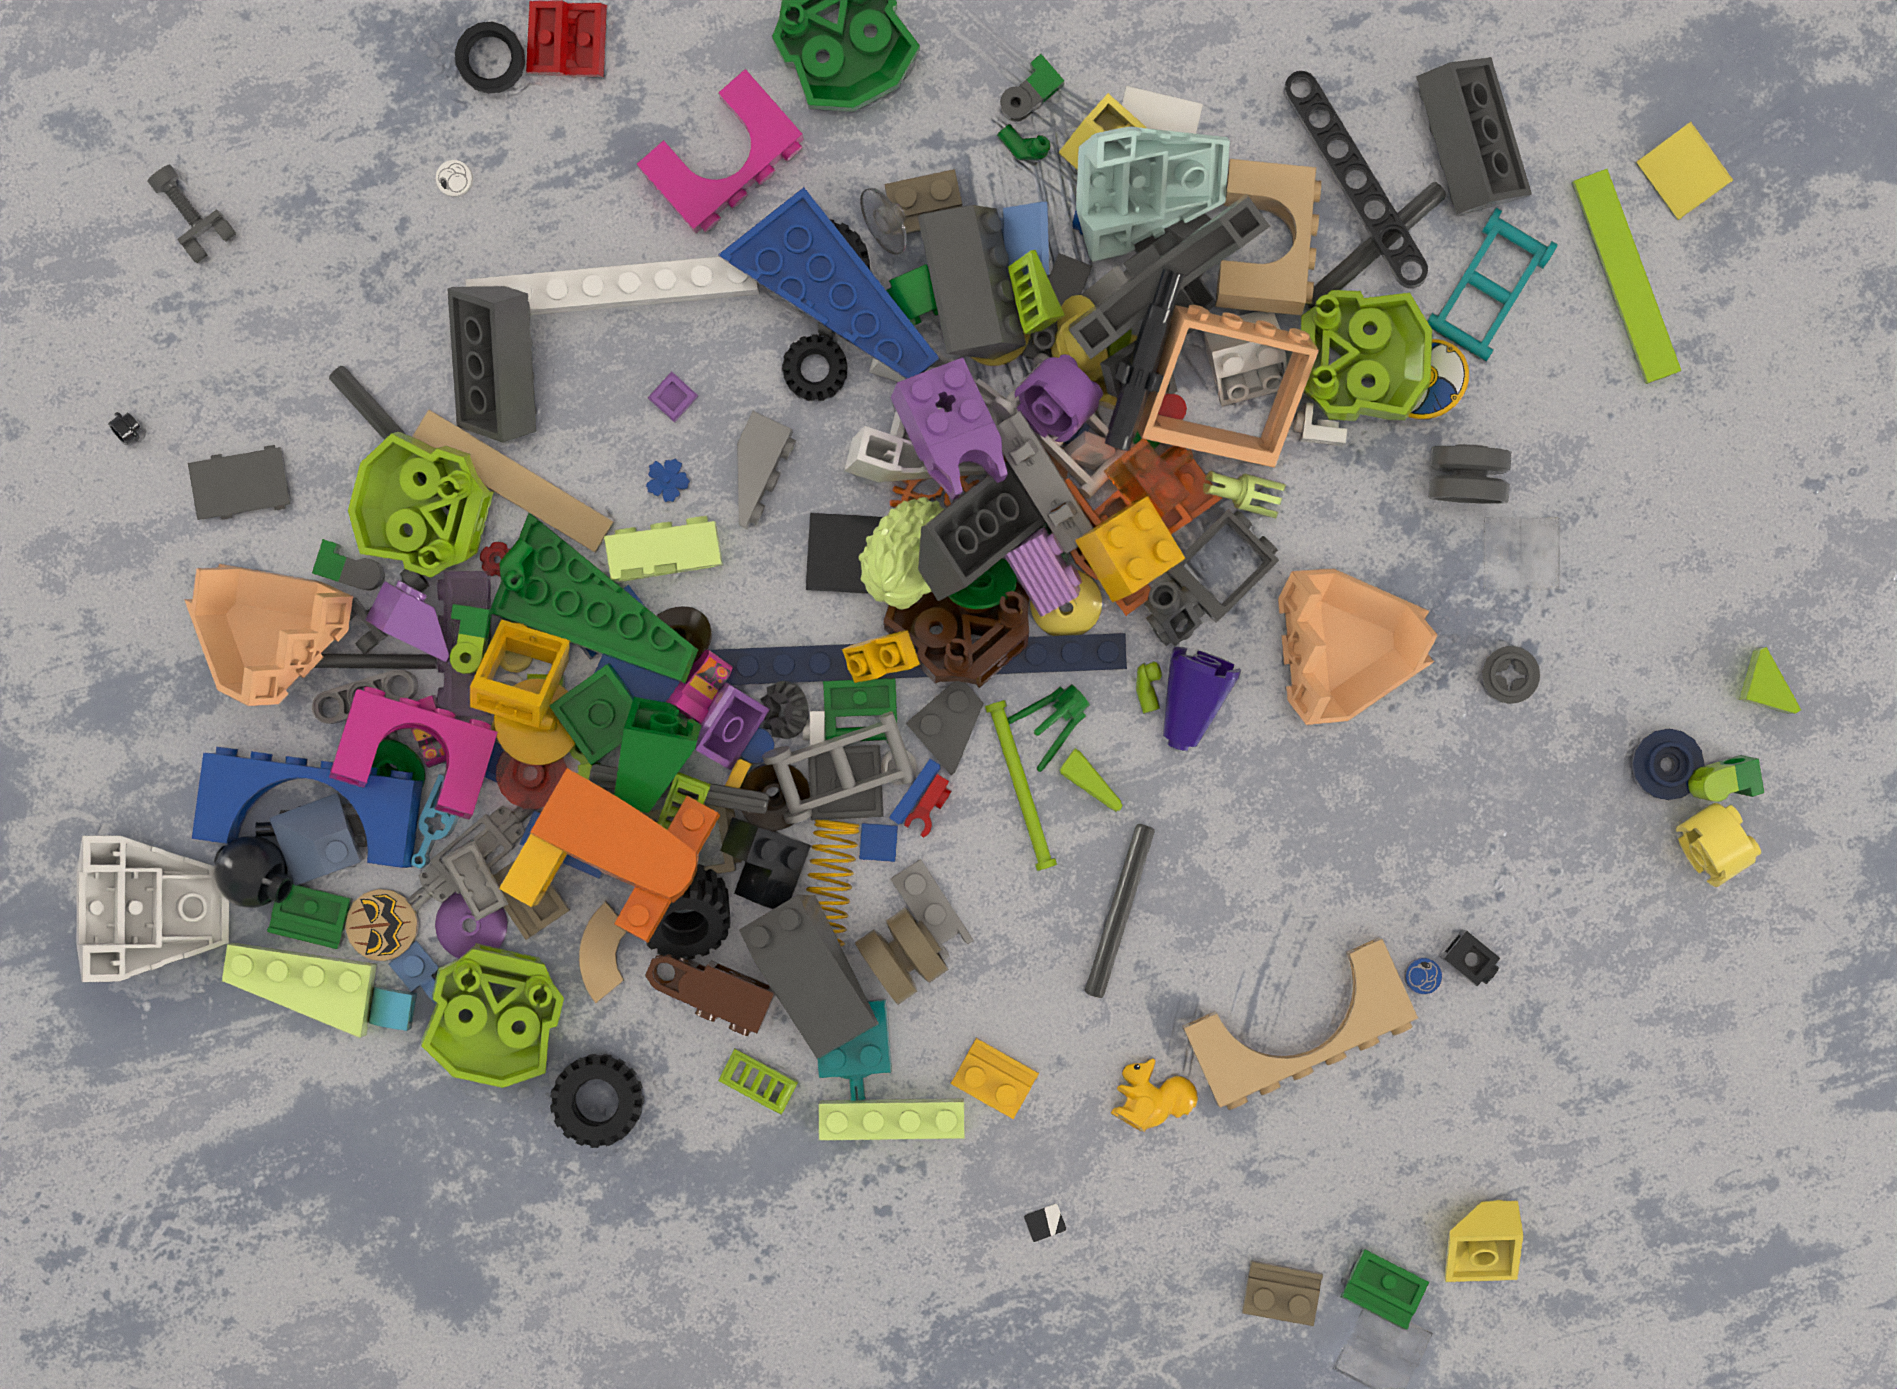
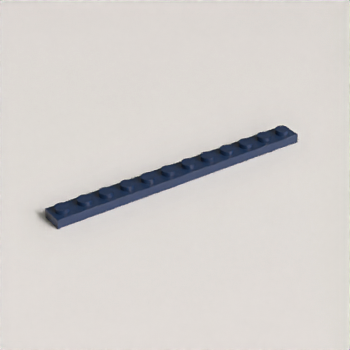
M1126 633L1029 637L1027 647L1016 657H1013L995 675L1127 669ZM971 639L972 644H974L978 639ZM854 644L710 650L732 666L731 674L726 681L731 685L774 684L780 681L799 683L853 680L847 668L842 649ZM916 666L910 670L887 673L878 679L923 678L928 676Z

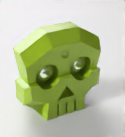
M1331 290L1327 295L1319 297L1316 301V306L1301 315V330L1310 335L1309 337L1319 350L1303 393L1316 402L1328 420L1356 421L1361 414L1386 420L1405 421L1430 386L1432 329L1410 292L1364 298L1361 291ZM1372 325L1377 331L1373 335H1367L1363 331L1364 327ZM1329 347L1342 356L1330 365ZM1364 378H1372L1375 384L1367 388L1362 385L1361 381Z
M391 433L359 465L348 507V514L359 553L401 560L406 570L430 578L446 568L464 562L477 554L481 535L485 527L484 523L489 512L488 508L491 505L494 492L489 491L478 477L470 458L471 454L449 446L435 449L404 433ZM419 472L426 475L427 480L425 484L419 482ZM451 504L447 517L441 507ZM406 523L410 524L413 528L411 536L407 535L404 531Z
M475 943V946L459 959L438 968L432 992L433 1000L437 1003L421 1040V1047L452 1077L501 1088L546 1073L549 1029L558 1026L564 997L553 984L544 963L539 957ZM490 982L508 987L498 996H495ZM463 1009H469L472 1012V1017L468 1020H462L459 1017V1012ZM515 1021H523L526 1026L524 1030L516 1032L512 1029L513 1023Z

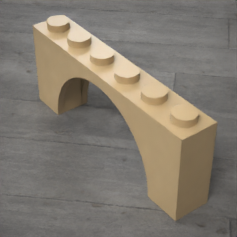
M1378 937L1346 952L1353 980L1352 996L1348 1011L1337 1030L1326 1041L1309 1051L1288 1056L1269 1055L1255 1051L1234 1038L1225 1028L1215 1011L1182 1026L1215 1101L1220 1108L1225 1105L1228 1110L1237 1108L1247 1103L1246 1096L1256 1091H1259L1261 1095L1270 1093L1280 1088L1279 1081L1292 1076L1294 1080L1301 1079L1313 1073L1312 1066L1323 1061L1327 1065L1334 1064L1347 1057L1345 1054L1347 1050L1356 1046L1359 1047L1360 1051L1365 1050L1380 1042L1378 1036L1389 1031L1395 1036L1413 1027L1411 1022L1418 1019V1016L1382 938Z

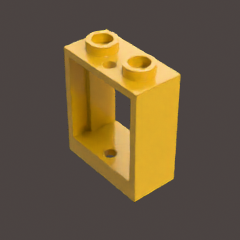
M501 619L470 685V707L539 728L569 663L570 640L528 628L521 623H511ZM506 650L552 664L539 694L493 681Z
M530 834L499 889L530 907L538 905L567 854Z

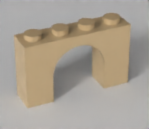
M1237 159L1229 160L1226 202L1224 206H1230L1247 194L1257 209L1271 212L1284 221L1290 230L1293 246L1284 257L1266 264L1222 260L1218 271L1215 307L1302 315L1305 304L1312 303L1314 282L1307 280L1308 269L1314 270L1316 248H1310L1311 236H1317L1319 214H1313V203H1319L1321 195V181L1315 180L1316 167Z

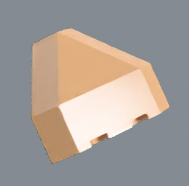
M219 564L218 568H196L193 599H184L217 690L247 706L279 704L289 694L286 691L299 676L304 678L323 658L321 653L333 640L339 642L348 632L353 596L320 581Z
M1336 569L1291 572L1278 598L1279 614L1285 613L1287 635H1281L1284 665L1290 664L1292 686H1286L1287 700L1306 725L1349 721L1434 662L1428 653L1438 635L1425 620L1429 610Z

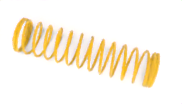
M816 819L814 824L816 827L845 831L817 830L813 832L814 835L851 845H812L811 848L814 850L849 859H810L809 861L812 864L847 873H809L807 875L810 878L845 887H807L806 890L844 900L818 901L820 906L849 904L850 900L848 898L823 891L851 890L852 886L848 883L825 877H848L854 875V872L850 869L822 862H854L856 858L851 855L824 848H856L858 846L857 843L826 834L859 833L858 828L860 826L853 823ZM821 906L823 910L842 914L826 916L827 919H844L849 916L844 911ZM829 922L830 926L840 928L839 930H833L834 933L847 931L846 927ZM837 939L841 947L845 945L844 941Z

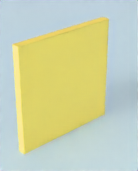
M1689 122L1637 161L1639 167L1678 220L1733 181L1692 122Z

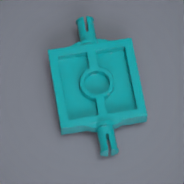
M886 999L868 1001L879 1025L817 1059L819 1078L841 1077L849 1079L850 1101L866 1099L863 1078L871 1074L892 1072Z

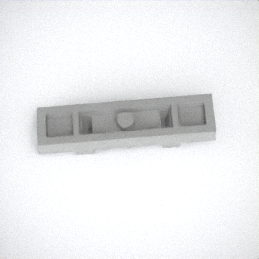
M1020 410L996 425L1002 439V452L1067 554L1078 547L1075 540L1094 527ZM1065 503L1060 509L1054 512H1050L1053 509Z

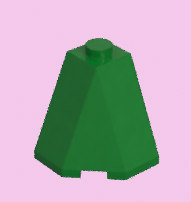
M634 697L623 728L614 795L640 812L649 813L695 750L701 732V725L693 719L686 722L678 716L679 709L671 703Z

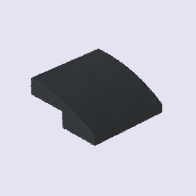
M810 513L806 590L869 594L865 584L860 579L862 569L859 555L863 553L865 546H867L866 538L873 535V531L878 527L882 517Z

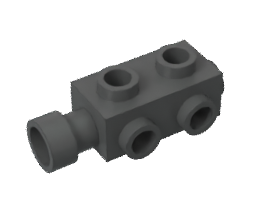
M1172 580L1155 584L1149 592L1148 600L1144 603L1150 614L1146 620L1165 646L1170 643L1176 646L1182 640L1190 638L1194 630L1202 624L1200 618L1205 613L1197 604L1199 602L1186 586L1179 589ZM1186 623L1188 624V627H1187V629H1186L1185 631H1183V632H1177V631H1176V628H1177V629H1180V628H1182Z

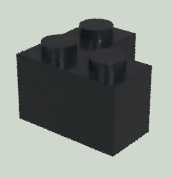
M732 817L720 851L745 861L734 894L771 909H775L792 898L811 845L788 835Z

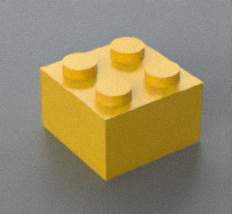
M1148 496L1126 506L1075 540L1112 603L1135 593L1186 559Z

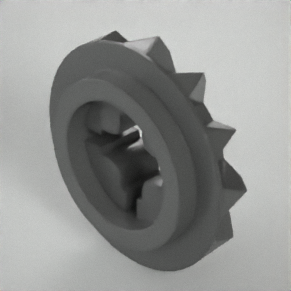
M1516 646L1499 648L1487 657L1482 669L1484 687L1494 699L1507 704L1522 702L1528 699L1538 687L1540 681L1539 665L1533 655L1523 648ZM1511 659H1513L1514 671L1519 672L1520 675H1526V677L1513 680L1510 691H1508L1506 678L1496 675V672L1507 670L1509 664H1511Z
M780 681L775 685L767 687V695L760 698L764 706L770 709L765 717L763 728L771 730L772 737L783 739L796 737L803 731L808 720L809 710L805 694L800 687L789 681ZM780 704H787L783 711L785 716L779 717L778 715L781 711Z

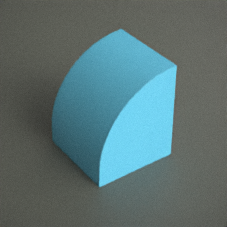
M374 986L369 1023L404 1031L412 1029L417 993Z

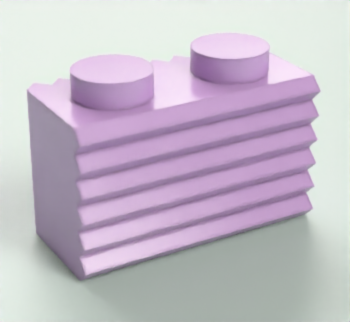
M1045 528L1031 534L1005 555L1040 617L1077 598L1080 592L1079 584L1082 583L1081 577L1074 565L1067 566L1062 558L1061 553L1064 550L1055 534L1049 535Z

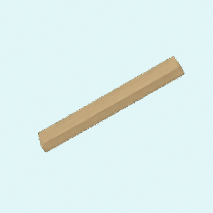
M431 410L427 411L412 436L435 449L449 446L471 454L470 458L476 473L486 487L595 553L603 542L604 536L608 534L614 524L612 520Z

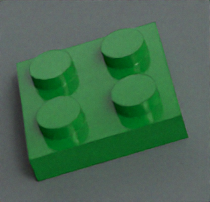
M609 663L553 702L549 707L590 765H592L621 745L623 728L634 697Z

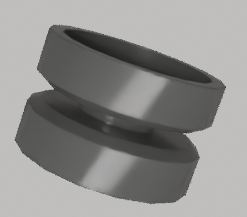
M1468 444L1432 447L1430 466L1435 470L1450 472L1453 475L1436 476L1429 480L1428 498L1458 503H1508L1510 484L1505 480L1490 478L1487 475L1504 474L1511 469L1512 452L1504 449L1488 448V446Z

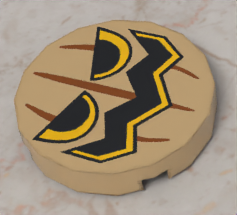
M376 889L364 893L353 902L347 913L345 929L349 942L359 954L370 960L388 961L399 957L410 948L418 935L419 920L417 913L411 907L412 904L406 901V897L394 890Z

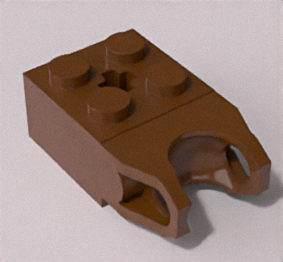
M669 954L666 956L656 955L655 958H652L645 974L651 986L656 990L697 1008L695 1012L697 1016L715 1022L717 1018H721L730 1022L728 1027L730 1030L744 1036H749L751 1032L756 1034L759 1032L775 996L769 984L712 960L704 966L693 960H687L685 957L676 959ZM659 963L672 965L675 971L673 980L666 981L660 978L657 972Z

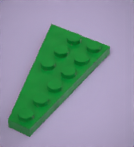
M528 513L519 538L523 539L533 548L532 552L523 561L524 585L517 591H509L504 588L501 582L490 610H493L492 615L570 640L572 644L685 684L698 649L616 582L611 580V578L546 525Z

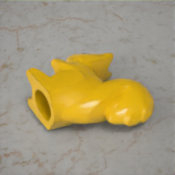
M1153 1058L1145 1063H1133L1123 1068L1122 1076L1131 1085H1120L1117 1087V1090L1125 1095L1127 1099L1123 1107L1119 1106L1111 1111L1112 1115L1142 1132L1159 1126L1170 1114L1175 1118H1180L1184 1114L1188 1115L1196 1107L1198 1101L1196 1087L1183 1076L1168 1078L1160 1088L1151 1084L1149 1079L1155 1066V1059Z

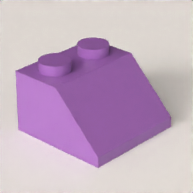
M399 580L396 586L385 581L365 620L381 631L446 662L449 653L435 608L424 602L427 595Z
M725 682L707 709L709 712L702 723H699L701 725V732L695 750L732 770L770 709L738 688Z

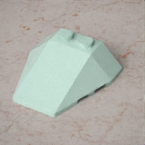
M1128 126L1095 133L1081 144L1078 150L1076 211L1091 261L1125 255L1135 250L1134 244L1152 235L1155 239L1164 235L1165 228L1181 220L1187 223L1226 202L1230 140L1222 136Z

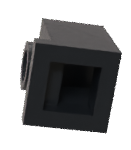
M1463 929L1440 956L1441 959L1476 986L1481 982L1487 984L1499 970L1496 963L1500 960V957ZM1473 952L1477 955V963L1473 966H1468L1465 962V957L1468 953Z

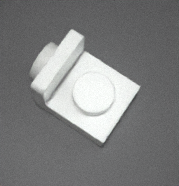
M1306 403L1303 406V411L1297 410L1294 432H1300L1299 441L1343 446L1346 443L1347 429L1339 428V422L1318 420L1317 425H1312L1314 403Z

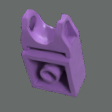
M963 357L897 382L890 397L920 461L924 462L929 475L944 488L952 501L958 499L963 492L958 467L962 462L970 461L979 464L997 483L1005 480L1008 472L1002 454L1001 436Z

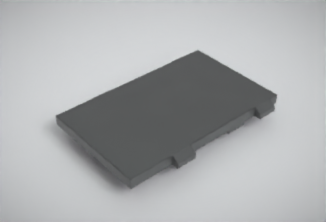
M275 445L264 446V450L226 457L218 454L212 455L211 459L188 463L197 520L220 516L221 520L233 518L232 514L274 507L275 510L286 509L285 505L290 504L281 447L275 448Z

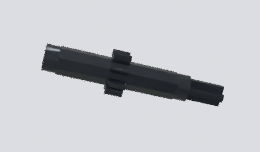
M1163 268L1153 301L1149 303L1146 315L1143 318L1129 363L1120 362L1115 379L1120 380L1122 386L1104 442L1111 447L1130 451L1149 393L1153 391L1159 392L1164 375L1158 374L1159 372L1156 371L1172 325L1171 321L1175 312L1173 308L1184 277L1182 273Z

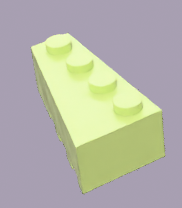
M232 943L227 945L222 981L361 1038L367 1035L377 964Z

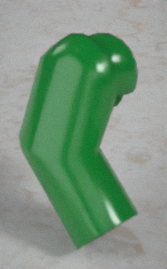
M1008 124L997 134V137L1018 160L1039 161L1048 155L1051 147L1050 141L1043 135H1038L1037 138H1022L1011 124Z
M521 538L516 541L499 563L502 585L509 591H517L524 585L523 561L533 550Z

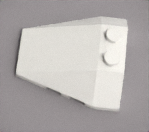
M82 836L77 866L76 932L81 981H122L171 962L228 944L229 901L217 887L214 874L215 866L123 836Z

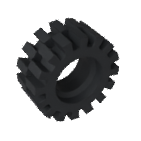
M811 334L812 336L809 337L803 336L797 342H793L789 350L785 352L782 363L784 379L789 389L798 397H802L807 401H824V399L836 395V392L843 387L848 373L846 357L840 346L830 340L829 337H821L818 334ZM813 354L823 356L829 363L827 376L819 382L808 381L801 373L803 360Z

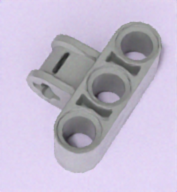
M400 669L391 670L318 694L313 700L312 712L315 718L323 723L335 724L344 722L347 719L356 689L360 690L365 686L376 688L386 693L385 698L399 702L401 697L414 698L418 691V681L411 672ZM398 676H404L409 684L408 691L402 696L395 695L391 689L392 681ZM330 697L335 698L339 703V712L332 718L327 717L322 708L325 700ZM397 731L387 735L384 739L398 741Z

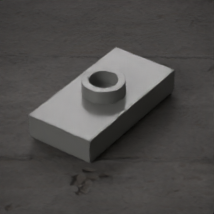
M474 839L441 856L476 921L508 905Z

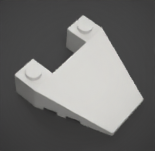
M925 339V341H926V342L929 344V346L932 348V347H933V344H931L930 342H928V341ZM933 349V351L937 354L940 360L926 371L947 364L954 360L952 358L948 360L947 358H945ZM875 358L872 359L870 373L897 382L905 380L904 377ZM979 378L977 380L974 379L995 425H998L1004 420L994 412L991 402L996 397L1004 399L1005 397ZM897 411L895 412L890 434L864 426L852 438L844 469L845 472L875 482L932 478L924 462L920 461ZM962 462L958 465L960 476L988 474L982 466L975 462Z

